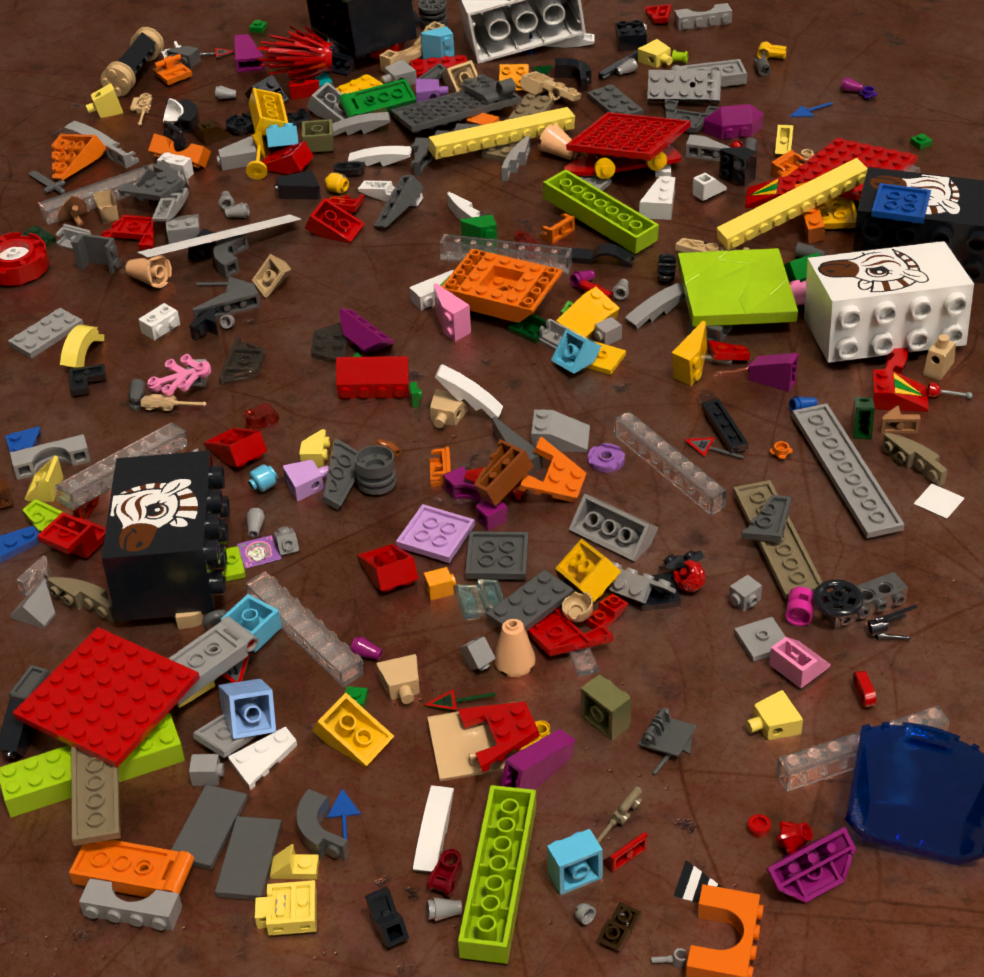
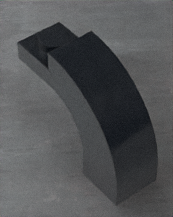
M555 58L556 78H573L580 83L581 92L587 91V86L591 84V68L589 65L577 59Z
M183 99L182 101H177L184 109V113L178 117L179 128L183 132L192 134L194 127L200 124L198 108L190 100Z

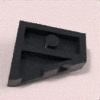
M673 573L652 575L657 582L659 579L670 582V587L676 589V592L674 594L652 586L646 604L641 603V611L681 607V600Z

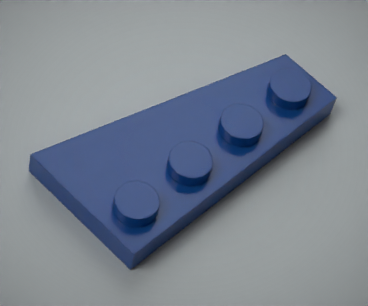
M34 526L0 536V563L41 543L38 542L37 535L39 532Z

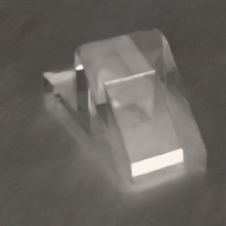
M43 555L16 579L20 594L27 596L44 580L46 581L47 588H49L47 579L51 577V571L46 556Z

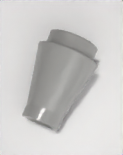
M629 58L617 67L616 73L618 76L635 72L638 69L636 60Z
M221 85L220 87L216 86L215 98H219V100L236 99L237 90Z
M228 191L221 193L219 206L222 209L234 206V199Z
M242 202L225 209V214L227 218H246V216L250 215L248 204Z
M621 279L613 287V295L618 300H623L629 295V283L626 279Z
M251 508L246 513L247 535L249 537H258L264 522V512L259 508Z
M432 897V900L426 901L427 919H433L435 922L455 915H462L461 900Z

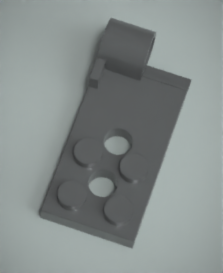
M484 74L478 75L473 79L467 78L459 83L460 89L487 103L512 96L516 91V85L512 78L497 82Z

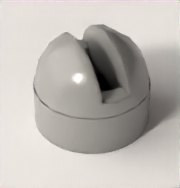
M223 315L220 318V324L223 328L228 329L235 324V319L232 315Z
M587 903L577 905L578 909L575 911L576 919L584 925L590 924L596 915L595 908Z

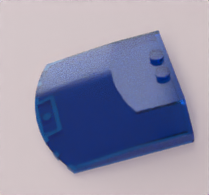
M882 722L880 726L872 727L870 724L863 725L860 731L845 820L863 841L954 865L984 858V753L979 751L980 746L974 743L971 746L959 740L960 736L932 726L903 722L902 725H890V722Z

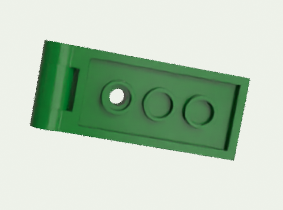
M406 78L352 93H344L339 97V101L348 118L379 112L391 114V109L417 102Z

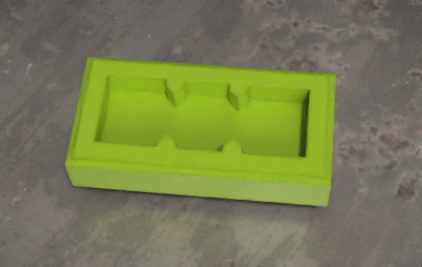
M239 547L227 548V569H223L226 582L245 578L246 574Z

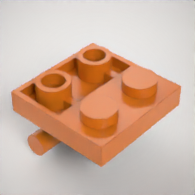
M180 54L162 58L161 61L154 63L156 69H153L154 75L167 85H173L180 80H186L192 76V71L178 61L181 59Z

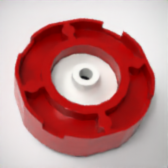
M12 232L0 236V285L23 286L26 282L38 280L46 272L50 260L46 244L38 235L29 233L30 236H21L20 232Z

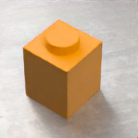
M447 567L424 573L425 588L431 601L454 595L453 586H456V580L454 575L449 573Z

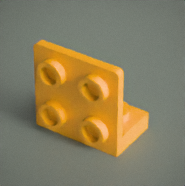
M500 64L499 81L512 78L516 85L515 92H527L521 87L520 81L522 75L529 73V64Z

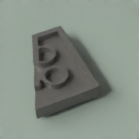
M772 495L760 509L759 515L750 521V526L741 532L742 539L781 542L792 504V496Z

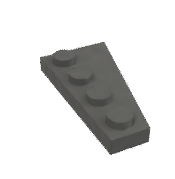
M335 438L332 446L322 501L339 510L356 480L355 455L358 451Z

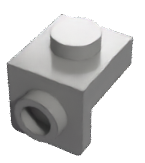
M285 526L278 528L277 532H273L280 555L299 551L296 533L293 528Z

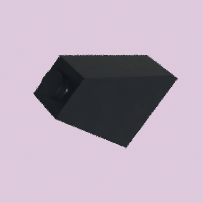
M312 170L276 177L274 188L275 192L279 193L281 199H321L320 186Z
M10 698L0 731V752L3 757L8 759H15L16 756L24 757L38 731L15 719L12 712L24 700Z

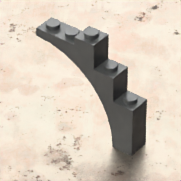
M457 123L453 131L436 130L435 135L454 132L481 125ZM415 138L414 143L411 144V152L414 153L411 169H414V176H420L424 168L435 160L429 151V138Z

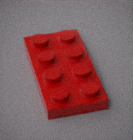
M467 56L430 57L428 59L410 60L411 67L416 70L418 79L438 63L449 68L467 62Z

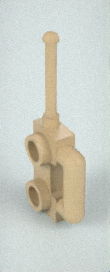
M143 93L140 97L133 98L130 106L131 111H137V114L141 113L138 122L139 126L142 125L144 114L149 113L151 108L152 95L148 93Z
M151 394L141 399V407H145V410H154L156 407H162V410L170 411L173 410L174 406L178 405L206 406V402L178 401L174 395Z

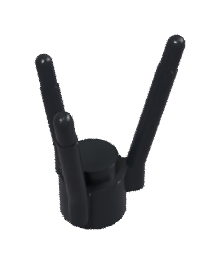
M917 605L868 620L870 635L877 636L878 640H910V636L885 634V632L888 631L889 622L905 618L906 614L904 613L917 609Z

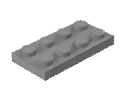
M59 308L8 340L10 347L32 359L69 335L76 326L84 325L83 320Z

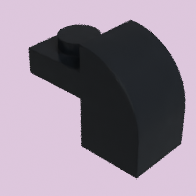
M386 886L365 895L371 922L381 942L389 948L409 939L403 917L396 911L390 889Z

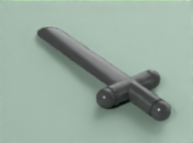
M37 171L29 172L30 176L47 186L44 188L45 193L55 190L62 195L65 194V190L62 188L65 185L64 180L55 183Z

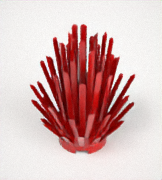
M290 26L297 34L289 31V34H291L290 38L269 35L271 38L283 41H260L262 44L275 46L257 47V50H267L264 54L266 57H258V61L279 62L262 63L260 66H268L269 68L295 67L278 69L276 72L269 73L289 72L287 74L290 75L289 78H295L288 85L309 77V80H313L324 72H332V68H329V66H332V48H329L332 46V42L324 41L306 26L305 29L310 34L307 32L303 33Z

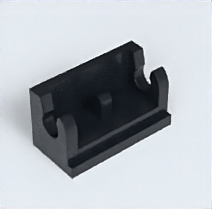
M332 51V66H329V68H332L331 73L346 77L355 70L354 57Z
M203 228L196 237L213 234L215 232ZM212 241L188 247V259L203 261L204 258L199 257L198 254L205 255L211 245H216L217 242Z

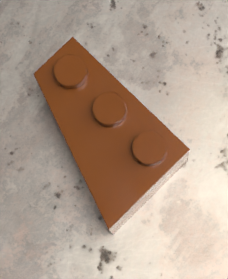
M501 439L497 443L499 445L498 449L490 456V463L487 467L484 466L474 484L481 498L494 506L534 467L525 450Z

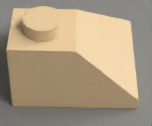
M472 60L449 67L441 74L446 86L453 93L463 91L460 89V82L467 78L473 79L478 76Z
M270 254L252 281L262 295L268 298L288 276L291 268L285 261Z

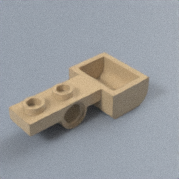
M537 71L524 74L521 77V87L535 95L549 91V97L551 99L554 98L553 100L567 98L571 101L580 100L582 95L575 88H567L565 84L554 82L553 78Z

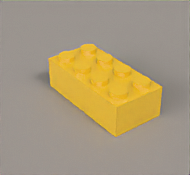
M252 89L249 108L255 133L261 130L262 136L267 135L266 129L269 128V125L284 127V124L288 123L282 95L266 90Z

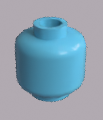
M263 464L250 471L248 483L253 490L257 489L259 492H265L276 484L277 474L271 466Z

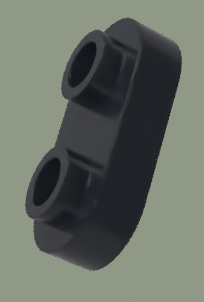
M360 161L338 162L333 166L334 172L343 175L359 176L365 171L364 163Z

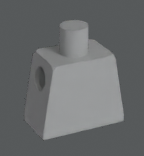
M399 60L385 67V75L380 77L383 84L406 78L408 84L412 85L416 84L417 79L416 70L404 60Z

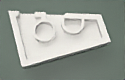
M284 727L228 756L229 763L249 790H252L256 786L255 782L258 779L265 777L275 763H280L297 747V741L290 731Z

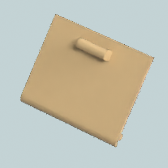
M459 712L427 717L440 782L504 771L506 759L514 755L510 751L505 755L506 758L501 762L495 761L489 765V770L482 773L475 753L496 746L487 721L464 728Z

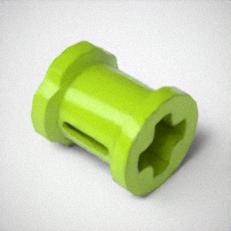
M673 50L672 63L683 62L687 64L688 51L677 52Z

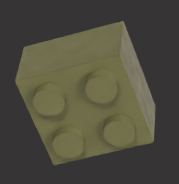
M332 119L302 121V141H306L312 153L334 151Z
M599 674L581 687V717L610 740H614L630 727L631 697L625 691L617 688L612 681L605 679Z

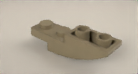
M891 433L884 434L882 449L885 452L889 453L907 469L914 466L937 486L945 485L948 470L939 463L940 456L911 439Z
M49 577L47 579L50 594L64 601L66 605L72 606L77 610L84 606L86 609L96 612L101 618H106L111 622L116 620L112 602L108 599L105 589L73 578Z

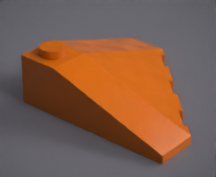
M60 134L52 144V148L55 149V152H52V159L55 160L52 163V170L55 172V174H52V178L54 180H65L100 158L106 146L96 135Z

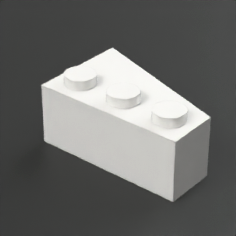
M660 176L639 202L640 214L649 219L671 220L675 196V177Z

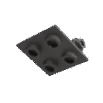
M663 707L658 710L657 715L652 719L638 745L678 757L697 725L670 718L669 709Z

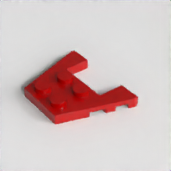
M123 215L111 225V229L104 230L101 233L103 237L135 239L140 241L138 244L139 250H148L154 248L155 221H152V217Z
M562 605L527 631L528 636L549 656L614 641L613 634L603 625L583 633L563 615Z
M526 701L458 710L464 728L487 721L496 742V746L475 753L482 773L489 770V765L495 761L501 762L506 758L505 755L513 749L518 751L540 736Z

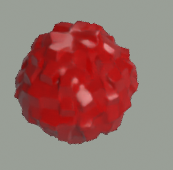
M685 561L683 564L688 567H683L680 572L674 570L675 584L682 591L694 592L702 588L706 582L705 571L701 564L695 561Z

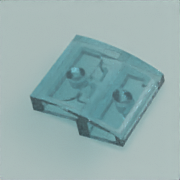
M478 579L477 585H457L455 590L464 619L487 617L486 613L504 600L498 580Z

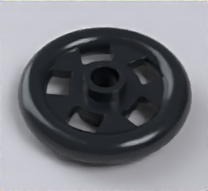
M834 579L825 581L815 588L813 602L822 613L831 617L844 618L856 614L861 609L863 595L854 584L845 580ZM830 588H833V589H834V590H832V591H830V592H827V591H826L827 589H830ZM842 589L848 590L849 593L847 594V593H846L845 591H843ZM821 598H827L828 602L823 603ZM849 599L855 601L853 605L848 604ZM833 606L843 607V609H833Z

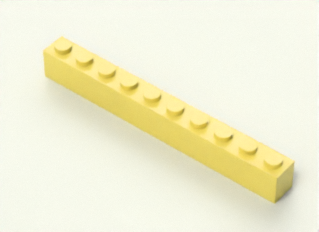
M568 107L430 136L429 151L435 159H441L518 142L526 136H530V139L541 136L548 125L553 126L552 123L557 124L563 131L574 129L575 115Z
M855 158L717 227V238L729 251L863 184L868 168L858 158Z

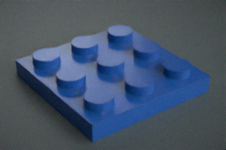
M880 183L871 216L879 219L886 218L895 221L923 224L931 190Z

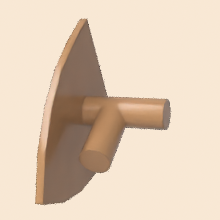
M71 195L58 212V223L73 218L78 227L82 226L83 222L79 215L87 213L85 201L80 197Z

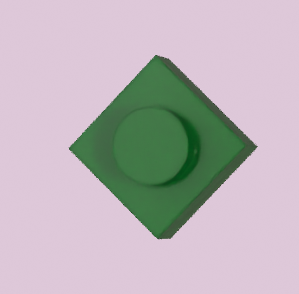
M254 20L249 26L250 32L263 33L268 27L267 22Z
M922 133L911 137L910 144L921 150L931 146L933 140Z
M410 382L412 407H420L419 400L422 399V390L418 389L417 382Z
M347 686L345 693L353 698L361 707L365 708L369 695L368 688Z

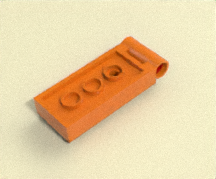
M107 840L83 844L69 871L72 884L86 886L90 878L112 882L115 892L146 898L155 890L174 892L180 895L195 858L186 851H173L123 841Z

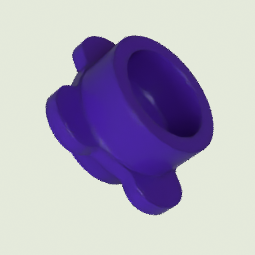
M865 86L863 91L859 92L865 99L877 96L875 88L872 86Z

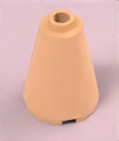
M552 123L553 126L548 125L539 138L542 141L541 144L538 143V149L570 161L579 159L581 152L573 153L566 150V144L572 139L557 124Z
M163 255L132 259L127 262L125 267L126 273L129 276L155 288H162L167 285L168 282L166 281L172 274L170 261Z
M509 619L503 623L494 654L496 658L494 659L495 668L500 673L501 671L507 673L509 677H520L528 674L530 668L535 665V654L523 623L517 619Z

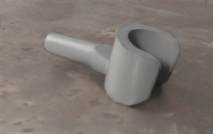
M677 948L673 955L651 957L652 963L668 962L672 963L676 968H682L687 960L683 958L686 955V950Z

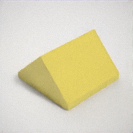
M56 455L34 474L25 496L26 501L37 499L42 502H54L63 479L59 459Z

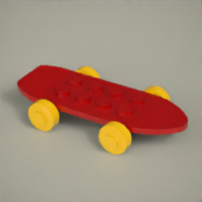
M668 146L651 161H643V159L631 160L628 157L615 158L611 155H588L582 152L585 158L567 164L564 170L566 169L577 176L597 175L601 179H608L615 172L645 167L658 171L664 168L666 164L682 161V156L674 147Z

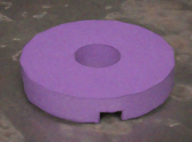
M603 443L598 447H592L588 452V464L593 470L598 472H615L621 469L625 463V453L622 452L619 446Z

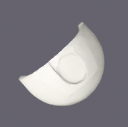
M169 99L167 102L163 124H177L178 117L184 113L182 105L174 99Z

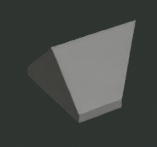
M45 580L20 602L11 613V619L41 628L47 627L56 613Z

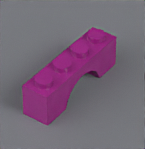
M463 466L443 475L444 490L455 500L471 499L478 503L476 506L477 521L489 531L507 521L508 509L505 503L500 501L494 506L484 501L474 486L475 482L464 478L467 470Z

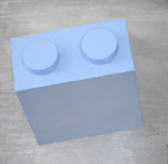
M254 679L218 685L220 706L233 739L276 732L273 692L263 680Z

